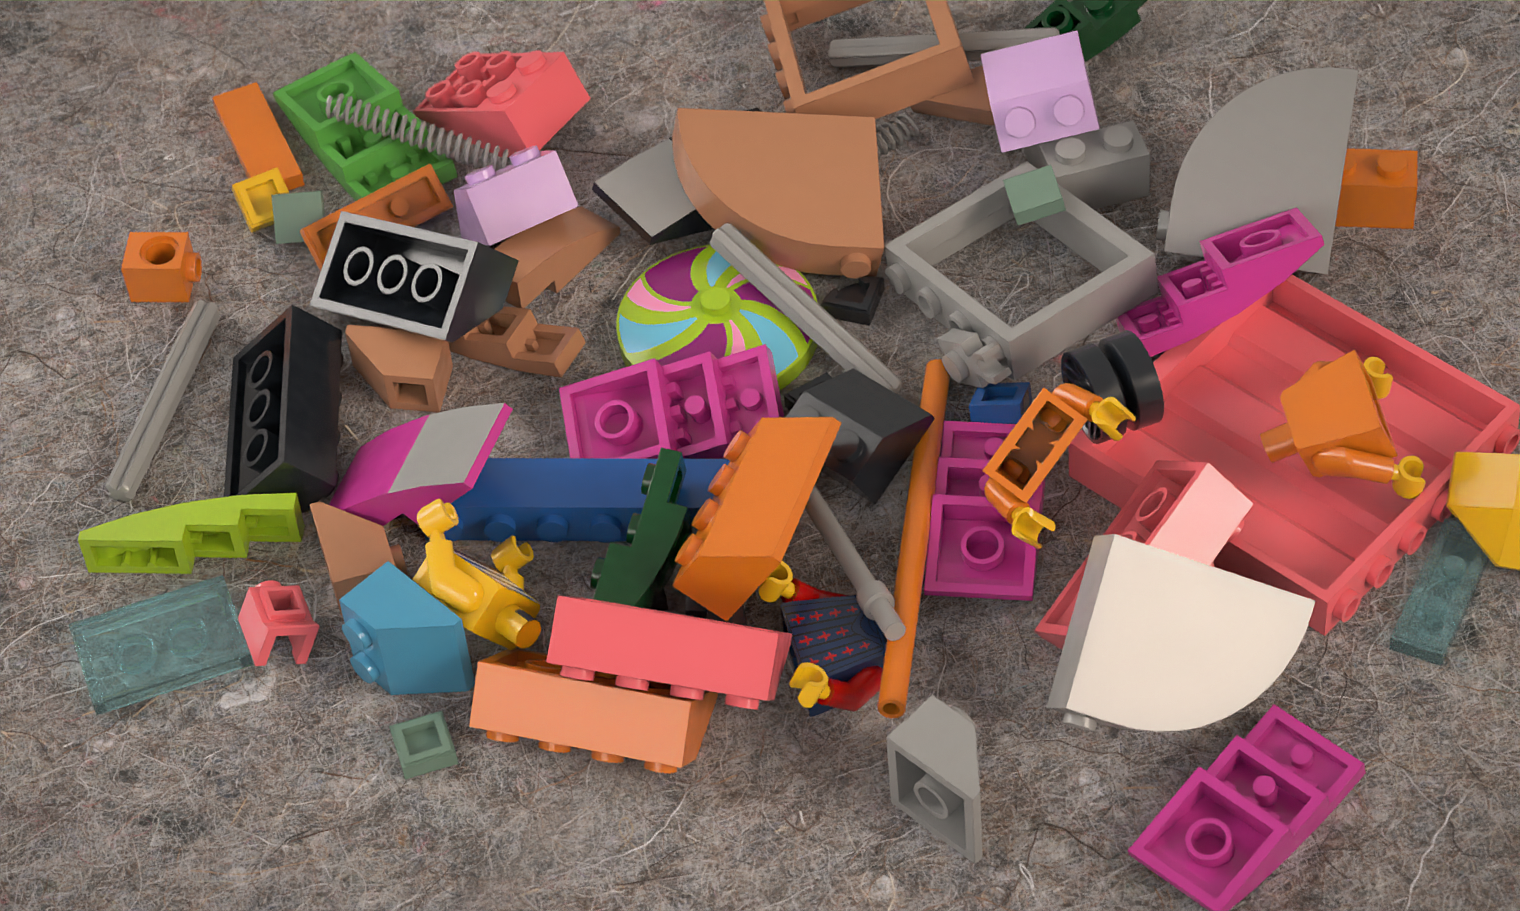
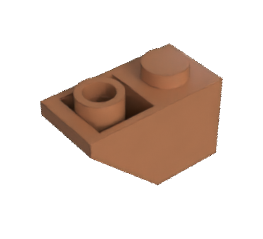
M347 325L345 334L353 367L389 408L440 412L453 369L448 342L394 328Z

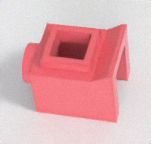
M268 580L259 583L255 587H249L238 617L255 666H266L276 636H288L293 648L292 655L296 664L307 663L320 626L312 619L300 585L282 586L278 581Z

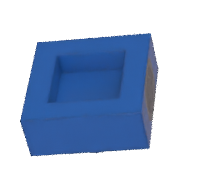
M1030 382L990 383L984 388L977 387L969 404L971 422L1017 424L1032 403Z

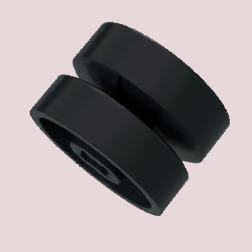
M1126 330L1103 338L1099 341L1098 347L1090 343L1063 353L1061 358L1063 384L1071 383L1103 399L1115 397L1136 417L1135 421L1125 419L1117 426L1116 430L1121 435L1126 433L1127 428L1136 431L1162 420L1164 400L1156 369L1145 346L1132 331ZM1086 421L1081 428L1088 439L1095 444L1111 440L1094 422Z

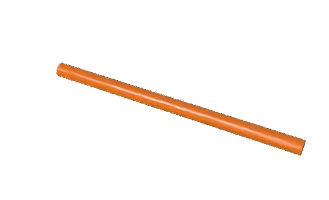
M941 359L929 361L925 368L920 408L932 414L935 419L913 452L893 593L895 600L894 610L905 625L906 631L903 637L896 641L887 639L877 706L878 712L882 716L891 719L899 718L905 714L930 532L933 494H935L938 457H940L950 375L946 371Z

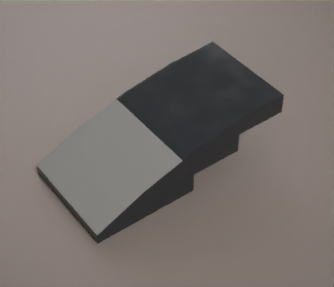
M756 107V108L749 109V110H745V111H757V112H762V111H761L760 109H758L757 107ZM672 137L632 157L593 183L592 191L649 245L714 229L695 209L684 191L674 163Z

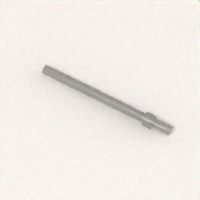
M814 486L805 510L856 589L858 605L867 618L876 621L888 640L896 641L905 634L906 627L894 610L895 600L883 582L875 580L822 495Z

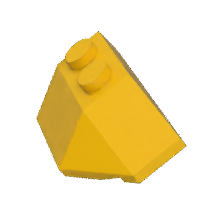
M1456 451L1453 456L1446 507L1455 518L1459 519L1469 535L1495 567L1520 571V454Z

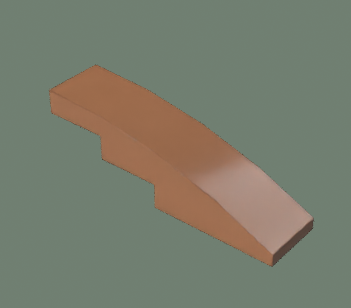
M504 306L502 310L453 343H448L451 352L474 360L517 371L562 378L586 342L579 328L538 324L531 309Z

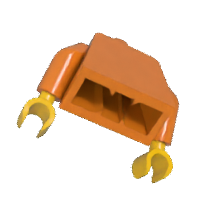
M1353 350L1334 361H1317L1313 363L1294 385L1283 390L1280 396L1287 423L1260 434L1263 447L1272 463L1299 453L1308 470L1315 477L1358 478L1382 484H1388L1392 480L1393 490L1399 496L1406 499L1417 498L1426 484V481L1421 478L1424 464L1419 457L1414 455L1406 456L1401 459L1399 464H1394L1392 459L1398 456L1379 399L1389 395L1393 376L1389 373L1384 374L1385 364L1379 357H1370L1363 365L1357 352Z
M1064 383L1057 386L1052 393L1043 387L982 470L990 476L984 487L985 496L994 508L1012 524V535L1036 549L1042 548L1041 544L1037 541L1040 531L1045 527L1053 532L1056 525L1054 521L1030 508L1027 502L1086 421L1094 422L1114 441L1123 438L1116 430L1117 426L1125 419L1135 421L1136 417L1115 397L1103 399L1077 385Z

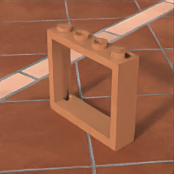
M764 0L768 14L760 16V20L769 41L767 45L777 70L775 75L785 99L783 104L786 113L875 117L877 119L974 83L975 80L948 1L925 0L939 41L938 45L807 93L790 31L873 0Z

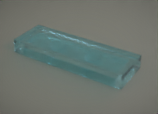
M1447 518L1444 519L1390 637V650L1439 666L1443 665L1490 560L1469 535L1462 523Z

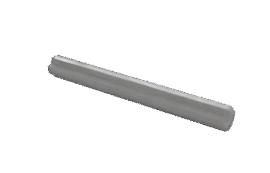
M1054 27L958 32L968 61L982 60L981 54L1060 35L1059 30ZM936 34L834 39L830 42L828 57L830 58L831 65L835 68L881 66L939 44Z
M725 223L714 231L713 237L710 240L711 247L843 369L848 371L854 368L894 393H899L902 386L901 379L740 231L729 223Z
M198 300L192 305L105 484L109 491L108 496L112 499L129 502L134 498L220 319V314L217 311L218 306L215 303Z

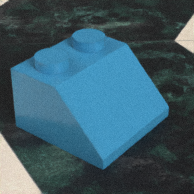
M389 561L339 599L344 619L342 631L350 642L353 657L350 658V663L358 676L366 683L371 684L375 681L391 695L467 692L475 686L462 619Z

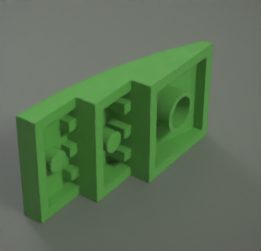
M356 52L273 92L275 101L303 140L355 201L428 164L432 165L441 184L458 177L453 160L447 159L445 153L438 156L436 150L429 153L427 146L421 150L418 144L410 146L408 141L401 143L399 138L392 140L390 134L383 137L381 131L374 134L372 128L365 131L363 126L355 128L353 122L346 125L344 119L337 122L335 116L330 119L327 117L326 103L328 96L332 97L331 114L336 106L339 94L343 93L344 99L340 107L339 117L345 109L348 97L352 96L353 102L349 110V119L354 113L357 100L361 99L362 106L358 114V122L363 116L366 104L370 102L371 109L367 118V126L373 117L375 107L379 105L381 109L377 118L376 129L381 123L385 109L389 108L390 113L386 121L385 132L391 124L393 114L397 111L399 117L395 125L394 135L397 133L402 118L406 114L408 120L404 129V137L408 133L411 121L414 118L417 119V124L413 133V141L419 132L422 121L403 106L399 90ZM426 127L423 132L422 144L428 135Z

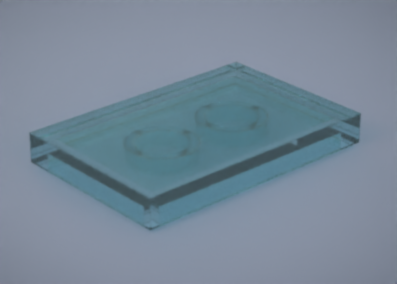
M223 575L68 624L96 715L253 665Z

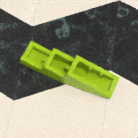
M297 493L236 495L184 502L131 514L80 531L78 542L88 573L192 574L195 557L247 558L250 542H302L305 524Z

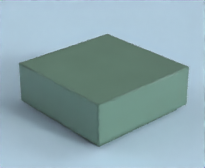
M1051 165L1003 180L1017 226L1066 211Z
M323 190L271 195L276 244L305 242L299 231L325 217Z
M442 711L389 726L405 780L458 764L456 751Z

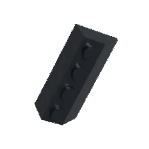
M341 211L309 306L453 343L503 309L519 260L476 241Z
M293 304L233 357L224 497L249 494L297 493L301 512L305 513L310 509L309 504L328 497L338 482L339 473L336 470L337 446L340 441L338 417L339 406L342 400L340 370L344 357L341 353L342 330Z

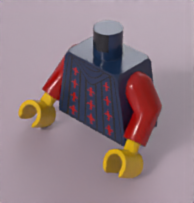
M782 561L760 585L758 591L761 599L766 602H774L780 595L784 602L780 604L782 630L786 633H792L788 653L795 671L789 681L790 687L801 689L798 701L803 707L807 708L810 717L834 708L851 712L858 711L880 691L887 638L876 621L865 616L856 601V595H845L821 590L793 578L792 570Z

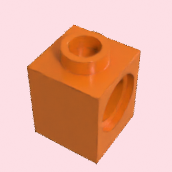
M129 232L121 270L130 301H190L193 283L200 282L202 260L199 252H193L188 232Z

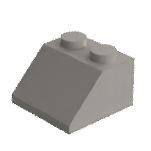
M1134 120L1115 122L1100 126L1098 130L1024 147V154L1031 165L1037 169L1051 165L1057 183L1094 210L1149 196L1150 153Z
M931 695L886 736L891 803L976 864L983 858L976 727L968 714L956 706L949 707L940 699Z

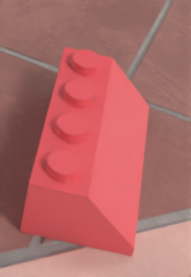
M1157 460L1103 535L1117 534L1214 567L1213 560L1223 546L1236 538L1245 524L1243 518L1253 506V503L1208 462ZM1088 556L1034 630L1041 638L1061 650L1064 646Z
M557 596L546 663L562 665L560 676L593 681L595 671L616 675L615 685L648 690L650 681L671 684L670 695L703 700L704 691L707 690L726 694V705L758 710L760 700L771 701L775 699L790 648L792 633L582 597Z

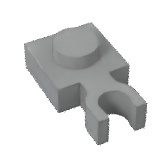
M953 328L937 339L945 354L942 356V363L948 374L959 383L984 388L990 383L997 384L1012 374L1010 368L1002 366L995 357V354L1001 351L998 344L989 343L984 347L977 333Z

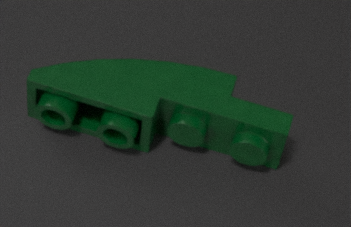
M1055 0L1023 29L1054 27L1059 30L1060 35L1078 31L1084 61L1086 62L1104 51L1142 20L1137 10L1148 0H1072L1071 2Z
M661 447L656 464L649 463L647 465L641 486V493L646 495L641 514L633 513L627 530L626 543L630 544L631 547L610 542L606 557L597 558L590 581V588L595 590L594 600L650 609L669 581L677 565L675 558L682 545L688 539L692 524L688 507L677 505L687 471L682 452Z

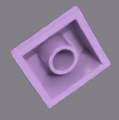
M1078 31L981 54L990 106L1002 153L1100 129Z
M537 145L531 146L509 156L512 164L496 172L493 165H489L465 175L467 184L454 190L461 237L490 246L578 207L579 205L556 150L540 152Z

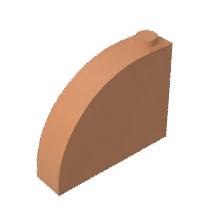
M677 108L672 135L673 156L677 174L691 203L711 227L716 230L725 223L732 224L774 264L805 273L844 275L848 278L877 276L884 251L875 117Z

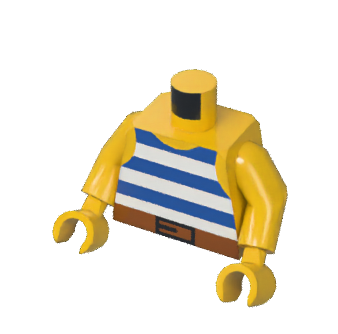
M438 498L421 508L417 514V522L425 535L430 538V542L425 544L426 559L412 580L462 619L463 626L471 632L509 650L516 647L525 649L534 644L541 632V624L535 619L540 611V603L524 591V577L518 574V570L534 558L531 546L524 542L517 547L514 535L503 541L491 553L492 561L499 570L497 571L453 549L452 541L446 540L444 532L459 523L458 515L451 503L443 504V501Z

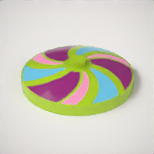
M711 245L677 252L645 270L626 291L620 303L616 320L619 350L626 367L654 358L661 366L709 351L719 359L766 344L773 354L779 391L789 385L803 372L817 348V344L717 253ZM777 265L817 302L813 288L800 271Z

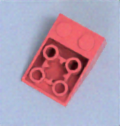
M540 50L529 53L503 51L500 53L480 54L479 52H471L456 62V69L444 81L436 83L427 90L425 94L426 99L413 112L416 117L430 124H435L438 128L444 127L447 132L453 130L454 135L457 137L458 134L462 133V139L466 141L471 136V143L474 145L480 139V148L484 149L485 145L490 143L489 152L491 153L494 152L496 146H499V157H502L504 150L508 148L509 153L507 157L515 152L535 145L540 150L591 98L564 52H541Z

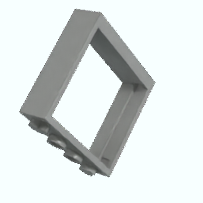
M1027 161L884 245L887 262L885 274L889 277L890 284L895 287L896 293L906 295L918 305L926 317L935 318L948 328L949 331L954 328L977 333L984 347L989 343L998 344L1001 351L995 354V357L1002 366L1010 368L1012 374L1009 377L1014 381L1159 292L1155 253L1059 184L1066 211L1035 220L1034 222L1094 265L1102 273L1015 326L1010 327L932 267L1015 217L1003 180L1037 169Z

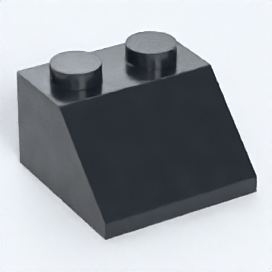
M854 368L805 390L786 416L834 417L841 422L821 472L873 504L878 502L935 419L932 414Z

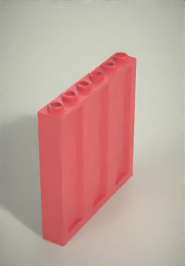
M1291 275L1283 283L1241 313L1186 343L1166 350L1158 357L1153 364L1160 381L1164 400L1162 420L1136 431L1127 428L1121 440L1114 441L1111 439L1100 444L1090 441L1084 431L1081 430L1069 445V476L1122 509L1157 460L1208 462L1253 503V506L1243 518L1245 520L1243 529L1236 538L1223 546L1213 560L1214 567L1315 600L1308 626L1325 636L1339 621L1346 622L1355 614L1360 605L1361 598L1372 587L1380 588L1388 580L1394 565L1405 553L1412 555L1418 550L1424 541L1427 531L1437 521L1444 522L1451 516L1452 513L1446 507L1453 456L1456 451L1511 454L1520 441V429H1518L1520 405L1298 277ZM1353 350L1357 352L1363 365L1368 358L1379 357L1385 364L1384 374L1389 373L1393 376L1389 395L1379 399L1398 456L1392 459L1394 464H1399L1402 458L1411 455L1421 459L1424 464L1421 478L1426 481L1423 491L1415 499H1406L1399 496L1393 490L1392 480L1388 484H1382L1358 478L1312 476L1299 453L1272 463L1263 447L1260 434L1287 423L1280 400L1283 390L1294 385L1313 363L1317 361H1334Z

